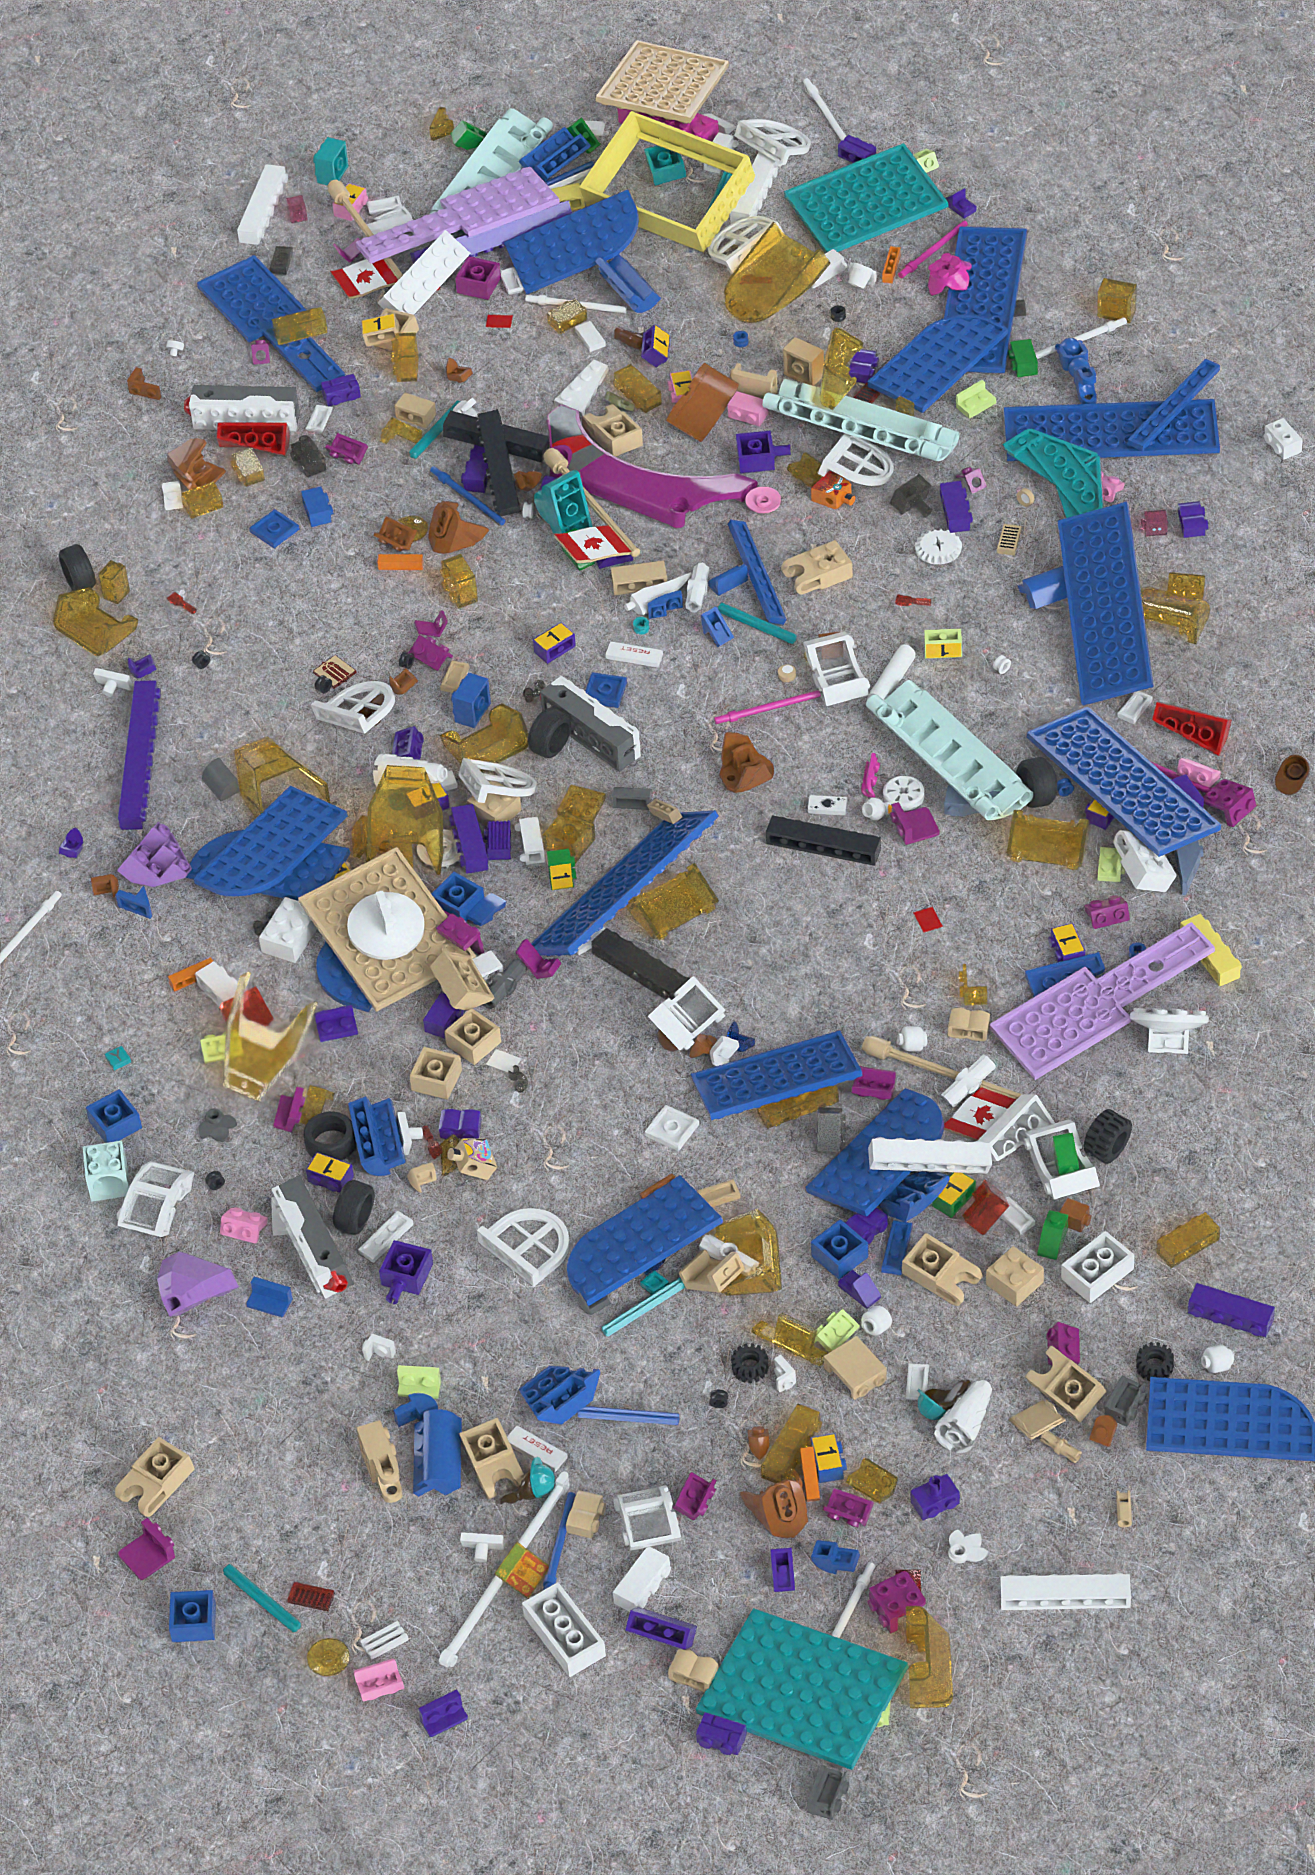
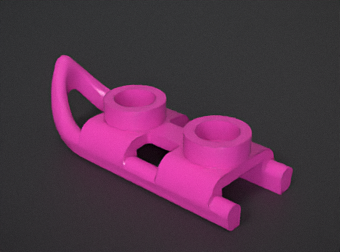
M876 753L871 754L870 762L866 761L861 786L862 793L870 798H875L872 787L877 782L878 777L874 775L880 767V763L877 762Z

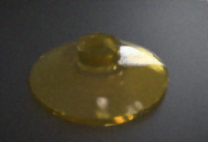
M410 515L397 520L417 530L413 542L422 539L428 532L427 522L419 516Z
M325 1638L317 1641L310 1647L307 1653L309 1668L320 1676L339 1674L347 1667L350 1660L348 1647L342 1641L334 1638Z

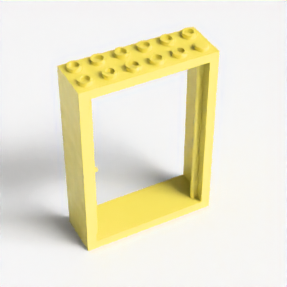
M631 111L579 186L586 206L611 197L603 192L639 139L726 171L733 175L696 230L636 206L639 214L638 227L704 253L706 248L711 245L714 236L719 233L724 221H727L731 211L737 206L741 196L745 194L749 184L754 181L755 174L749 156Z

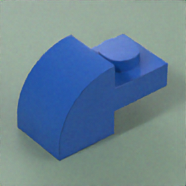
M413 1393L408 1395L409 1403L398 1406L393 1412L398 1427H401L416 1419L418 1421L423 1420L424 1412L438 1409V1404L427 1394Z
M822 1540L816 1541L811 1555L813 1563L818 1568L831 1574H836L838 1570L855 1572L860 1557L859 1550L840 1548L837 1542Z

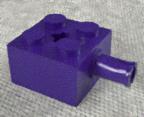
M771 430L736 434V450L740 473L775 470L774 458L776 456L791 455L790 444L774 446Z
M393 1240L379 1270L381 1285L390 1288L386 1296V1300L389 1303L393 1301V1304H397L402 1291L416 1295L420 1294L433 1266L431 1249Z

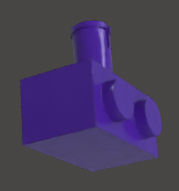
M948 1474L942 1476L934 1475V1480L931 1476L929 1482L910 1490V1502L923 1521L928 1518H934L939 1513L947 1509H953L960 1504V1492Z

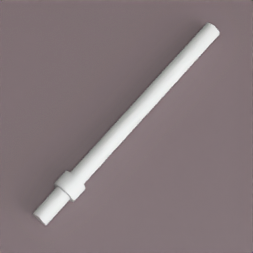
M808 78L804 79L803 83L807 87V92L814 98L840 140H844L846 135L818 94V89L815 85H812Z
M526 295L525 298L526 302H534L544 306L550 304L625 314L627 307L550 298L547 295Z
M1125 317L1116 321L1111 320L1101 327L1073 338L1084 341L1104 332H1112L1117 327L1127 324ZM1055 345L1035 354L1037 359L1057 351L1055 350Z
M55 891L48 900L46 899L40 905L41 908L0 952V964L38 921L54 908L55 902L62 896L59 891Z
M868 1562L863 1573L857 1578L856 1587L832 1636L840 1638L863 1590L867 1589L871 1581L870 1576L875 1569V1564Z

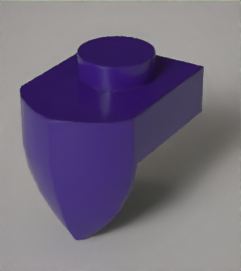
M151 654L136 662L128 658L129 671L135 678H142L157 670Z
M76 827L67 833L65 840L59 847V854L69 858H77L82 851L83 837Z

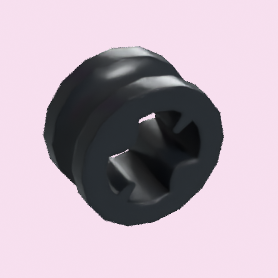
M836 305L831 308V319L833 321L842 322L846 319L845 307Z
M198 651L192 657V663L199 669H204L210 663V657L204 651Z
M407 651L402 652L399 658V666H405L406 669H410L414 663V654H408Z
M321 675L315 682V689L323 694L327 693L332 686V680L325 675Z
M212 1171L206 1176L205 1182L211 1190H217L224 1185L225 1179L220 1171Z
M720 1389L711 1391L710 1406L719 1409L728 1405V1393Z

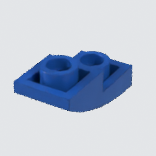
M681 590L667 593L647 604L649 619L667 616V610L683 608Z
M490 893L469 911L466 918L476 925L483 926L493 920L494 913L505 908L506 900Z

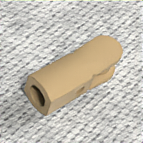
M1127 1490L1125 1493L1116 1491L1118 1526L1130 1527L1132 1525L1130 1490Z

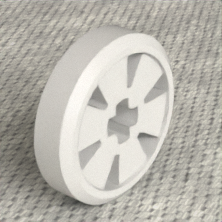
M911 776L894 777L884 785V802H890L891 804L899 802L903 811L913 810L919 807L924 800V786L918 779Z

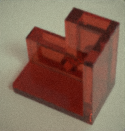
M256 986L224 1001L218 1008L227 1025L245 1017L253 1034L270 1026L274 1021Z
M986 1179L973 1192L972 1195L975 1201L962 1215L965 1222L982 1235L987 1233L1010 1206L1004 1194Z

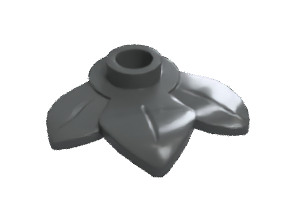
M210 1109L205 1115V1121L199 1125V1136L201 1139L212 1136L214 1140L224 1142L229 1136L228 1129L236 1127L237 1122L233 1116L224 1115L219 1109Z

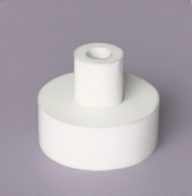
M167 340L166 348L171 349L170 356L176 357L177 351H183V343Z

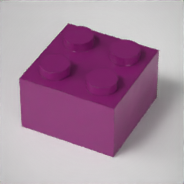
M468 256L455 277L457 293L489 300L501 279L500 263Z

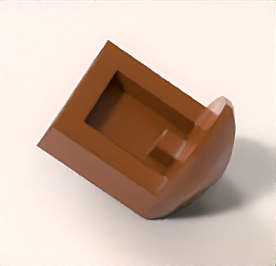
M448 358L446 364L448 380L462 383L473 374L471 368L458 366L454 359Z
M518 471L513 474L516 479L515 484L518 489L528 492L538 485L542 473Z
M406 668L394 679L389 676V684L392 691L399 695L406 693L418 682L417 678Z
M112 874L91 877L94 895L112 892L113 898L116 896L119 887L117 877Z
M698 1034L693 1040L695 1043L690 1047L689 1057L696 1058L703 1053L710 1054L709 1051L717 1042V1039L711 1035Z
M1111 1415L1097 1417L1089 1440L1110 1447L1118 1426L1116 1420Z
M762 1426L753 1427L752 1430H748L749 1448L752 1454L759 1460L766 1455L769 1448V1430L764 1429Z

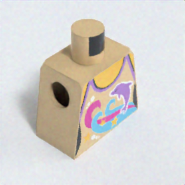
M461 1139L455 1148H450L448 1151V1159L456 1161L461 1173L488 1180L497 1168L487 1139Z

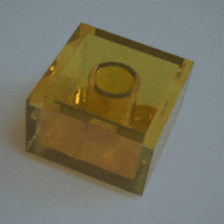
M1103 278L1098 290L1097 317L1115 321L1125 317L1127 323H1131L1136 311L1137 284Z
M416 332L395 333V340H392V351L394 352H391V362L395 363L393 365V375H396L397 382L418 381L419 355Z
M458 554L442 560L440 573L443 581L441 584L443 590L449 593L451 602L455 603L458 609L478 602L476 578L463 556Z
M562 810L542 835L544 850L554 851L569 848L570 856H574L576 864L595 841V826L589 821Z

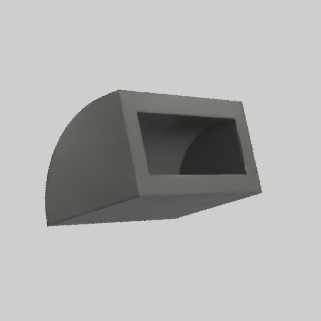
M219 757L206 766L202 774V780L220 801L240 792L238 779Z
M614 787L612 793L613 808L649 810L647 805L652 802L653 791L649 788Z

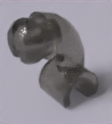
M543 680L535 681L534 691L531 688L523 690V696L527 703L540 696V691L546 687Z
M271 911L266 914V922L264 924L259 920L253 922V929L257 936L261 935L274 912Z
M514 1065V1072L508 1071L509 1078L513 1081L518 1080L514 1087L518 1093H522L528 1087V1079L525 1074L520 1072L519 1067Z

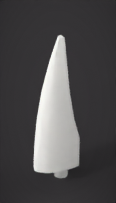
M690 572L658 585L645 587L632 594L630 602L624 605L626 611L633 609L637 614L645 615L648 613L647 604L667 593L678 591L692 576V573Z

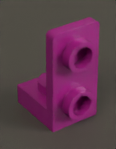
M524 939L516 950V954L536 979L553 977L561 965L558 958L544 960L528 939Z

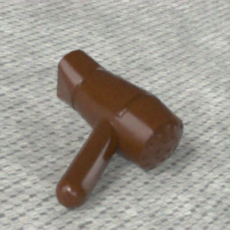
M618 326L614 330V339L625 343L629 347L640 350L642 349L644 332L636 333Z

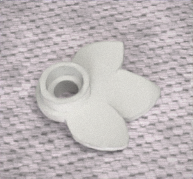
M955 1530L949 1537V1544L951 1546L948 1551L949 1559L954 1563L983 1560L988 1555V1551L981 1548V1534H971L964 1537L961 1531Z

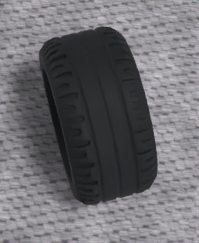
M74 544L60 550L58 554L60 566L71 590L75 593H81L93 588L96 584L95 574L82 546Z
M555 708L543 710L536 717L528 734L529 749L544 758L549 759L556 756L563 749L571 732L570 717Z
M1043 757L1021 761L1017 767L1016 774L1022 783L1033 792V798L1026 806L1037 808L1050 805L1057 794V778L1053 766Z
M327 1111L317 1114L307 1122L304 1128L305 1148L312 1158L318 1152L342 1161L349 1157L356 1147L352 1121L343 1113ZM326 1131H339L345 1134L341 1140L332 1144H323L315 1140Z
M350 1180L343 1186L333 1212V1224L337 1230L356 1235L364 1229L370 1217L375 1192L371 1185L357 1180Z

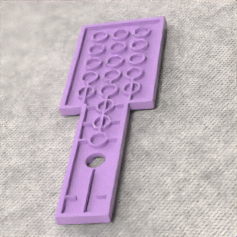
M526 167L498 179H493L490 182L479 184L471 189L463 190L455 195L447 196L440 200L441 206L444 209L424 215L416 220H411L400 226H395L384 232H379L373 236L365 237L357 241L356 246L371 264L433 241L445 230L450 234L463 230L468 237H472L558 205L560 202L558 196L531 167ZM414 232V235L409 237V235L404 233Z
M1191 922L1098 979L1086 967L1080 969L989 1024L990 1030L1032 1078L1036 1080L1131 1022L1130 1016L1122 1007L1215 952V947ZM1151 962L1163 964L1162 970L1157 972L1151 971L1148 966Z

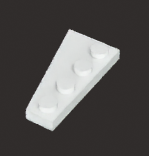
M593 360L555 398L554 405L557 407L561 404L579 410L580 417L584 416L586 408L591 403L590 400L595 396L598 386L601 385L608 372V365Z

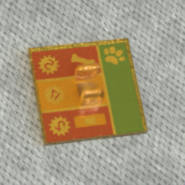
M516 1542L494 1575L529 1599L548 1572L549 1565L519 1542Z

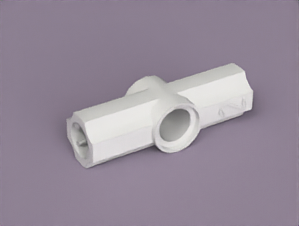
M705 563L695 565L692 577L688 580V595L685 605L686 609L690 610V612L701 610L703 598L707 595L709 567Z
M983 1054L970 1068L963 1069L957 1075L955 1082L941 1096L954 1108L968 1093L972 1094L980 1087L982 1080L996 1068L995 1064Z
M710 1234L705 1235L699 1245V1250H707L708 1254L717 1260H723L731 1252H737L745 1268L741 1274L748 1278L756 1273L759 1266L756 1260L738 1251L735 1244L724 1243Z

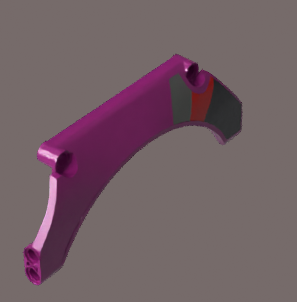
M561 404L547 415L546 424L549 434V449H557L568 461L567 468L569 471L577 470L580 473L582 485L588 493L666 523L674 528L685 526L686 513L689 511L693 512L704 505L721 500L735 499L743 503L746 500V495L758 486L756 480L738 473L717 476H685L653 471L633 465L606 452L591 440L581 425L579 410ZM550 468L549 476L558 478L562 476L561 473L556 474Z

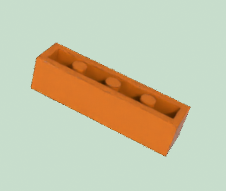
M890 246L882 273L883 283L893 284L901 257V247Z
M378 554L377 563L378 570H423L424 560L423 554Z
M210 957L168 976L169 984L175 992L197 982L195 973L212 963V958Z
M800 1448L806 1501H820L814 1448Z

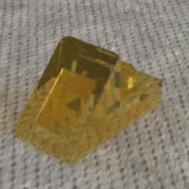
M439 107L429 127L432 141L448 136L454 130L453 120L449 119L445 107Z

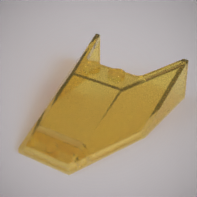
M264 737L234 750L240 795L255 819L263 813L260 784L294 769H299L307 774L323 799L330 803L328 783L307 764L270 737Z
M386 766L367 810L365 863L375 858L382 843L421 844L428 853L436 875H441L443 861V811L425 767Z
M248 971L240 975L226 1024L223 1087L259 1102L298 1056L318 1002L314 1001L307 1004L282 1033H277L252 1022L243 1016L244 991L252 974Z

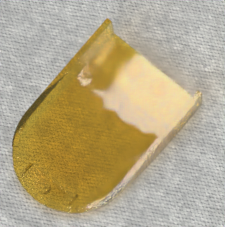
M772 222L728 279L724 289L725 306L731 315L739 321L746 323L763 321L803 295L819 279L831 262L819 248L816 252H813L786 236L777 224Z

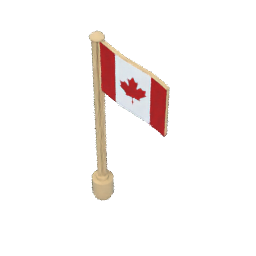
M332 180L327 186L328 193L337 204L345 206L366 237L373 236L372 231L348 200L350 193L341 181ZM390 257L371 264L365 259L345 268L330 271L349 299L362 297L381 288L393 286L403 276Z
M550 448L544 453V461L554 473L564 475L570 472L567 468L568 461L557 449ZM583 487L588 505L606 526L589 527L569 533L554 534L556 540L576 563H587L613 556L630 554L632 557H637L640 554V549L636 548Z
M873 1035L871 1037L866 1036L862 1045V1050L866 1054L885 1060L886 1057H893L954 1080L960 1073L893 1049L890 1046V1041ZM982 1080L979 1090L971 1095L956 1113L944 1123V1130L978 1141L1021 1094Z

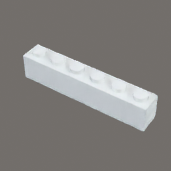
M760 151L752 165L755 174L754 181L749 184L745 194L741 196L737 206L731 211V224L747 217L757 216V211L762 207L763 199L767 197V190L771 188L773 178H776L778 168L782 166Z
M265 165L237 229L239 243L259 245L261 238L263 239L265 228L269 226V219L274 214V207L278 205L279 196L283 193V186L288 181V174H286L284 166Z
M878 1137L872 1139L868 1147L869 1167L873 1170L988 1174L992 1166L990 1143L982 1141L964 1142L956 1140L954 1142H947L941 1139L925 1141L924 1139L905 1140L904 1138L885 1139Z
M1096 1573L1093 1575L1000 1576L1001 1610L1131 1607L1130 1574L1102 1575Z

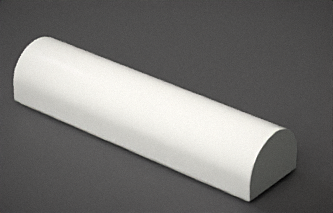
M899 646L870 691L867 700L872 695H878L885 700L894 692L915 658V651L910 646Z

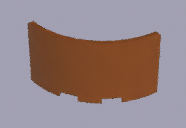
M703 363L688 386L690 391L681 396L673 406L666 421L702 442L728 406L727 404L737 391L739 384L708 364Z

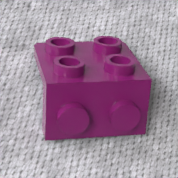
M1222 779L1203 796L1204 804L1224 811L1227 826L1230 827L1238 824L1257 806L1253 788L1227 779Z
M899 802L892 804L890 818L905 845L940 834V830L929 808L923 807L904 813Z
M451 914L436 927L437 933L463 951L470 947L478 955L484 953L480 931L476 927L468 925L462 917L458 918Z
M148 1517L141 1522L143 1534L118 1551L119 1558L139 1580L146 1579L175 1559L174 1542L168 1535L165 1537L160 1526L156 1522L152 1523Z
M903 1571L870 1587L869 1600L867 1602L871 1611L877 1613L881 1626L883 1628L886 1627L891 1634L898 1630V1618L924 1606L926 1599L908 1572Z

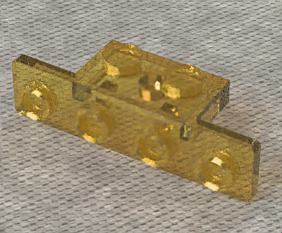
M783 1312L778 1315L776 1327L764 1321H760L752 1327L751 1332L758 1337L784 1348L794 1355L810 1361L814 1365L822 1366L824 1364V1356L828 1353L814 1346L817 1333L816 1328Z

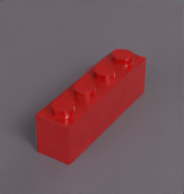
M218 422L217 441L220 447H250L284 456L289 448L290 430L287 423Z
M1156 702L1152 718L1156 723L1180 734L1182 737L1193 741L1220 756L1226 743L1232 719L1164 702Z

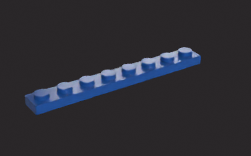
M1205 358L1128 439V445L1143 451L1220 371V365Z
M730 519L727 525L742 561L747 566L748 575L768 622L784 625L787 619L746 522Z

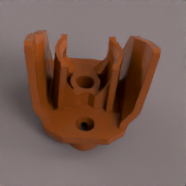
M189 439L167 454V460L174 475L189 492L193 490L197 494L211 487L226 473L224 468L204 461V456L201 454V451L207 444L204 439Z
M442 501L434 508L428 538L434 552L446 554L474 546L485 537L489 529L485 526L462 520L459 515L460 513L456 510L459 506L457 502Z
M726 732L724 734L721 753L722 767L719 777L727 790L734 793L744 792L773 778L774 766L772 762L757 752L747 735Z
M796 1470L792 1471L794 1480L786 1479L771 1485L764 1492L760 1491V1494L747 1491L740 1492L745 1506L776 1537L794 1538L808 1522L806 1502L802 1489L803 1483Z

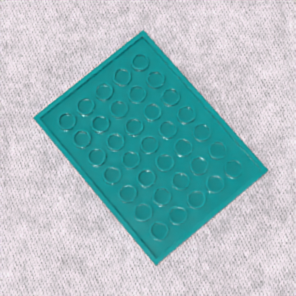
M904 143L784 191L785 198L825 253L832 249L837 252L949 207L948 201Z
M753 1608L717 1670L709 1689H706L698 1703L696 1714L703 1716L707 1712L745 1724L748 1733L853 1770L880 1721L882 1712L886 1710L909 1666L908 1662Z

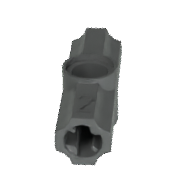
M518 958L513 959L502 973L498 972L494 976L489 988L494 999L485 1003L487 1008H496L506 995H511L515 991L518 980L527 971V966L522 960Z

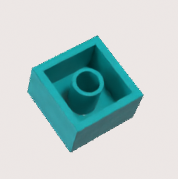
M327 137L324 143L321 144L318 152L314 154L313 163L315 164L317 183L328 185L332 180L340 181L349 167L345 141Z
M658 145L644 149L646 161L655 186L687 177L681 154Z

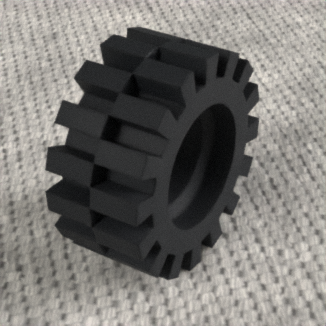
M1150 1342L1149 1347L1146 1344L1143 1345V1349L1140 1348L1137 1353L1136 1368L1138 1374L1141 1373L1143 1379L1147 1376V1381H1150V1377L1164 1378L1165 1376L1169 1378L1174 1368V1354L1171 1353L1172 1350L1170 1348L1167 1349L1165 1344L1161 1347L1159 1342L1156 1345ZM1156 1358L1162 1360L1163 1364L1153 1366L1148 1364L1147 1361Z
M747 1343L744 1344V1348L738 1346V1351L734 1350L733 1355H731L733 1375H736L738 1380L742 1378L744 1383L746 1379L749 1380V1383H752L753 1379L758 1382L759 1377L763 1379L769 1369L766 1350L764 1348L761 1350L760 1345H757L755 1348L753 1343H751V1347H748ZM749 1359L758 1362L752 1367L742 1365V1362Z

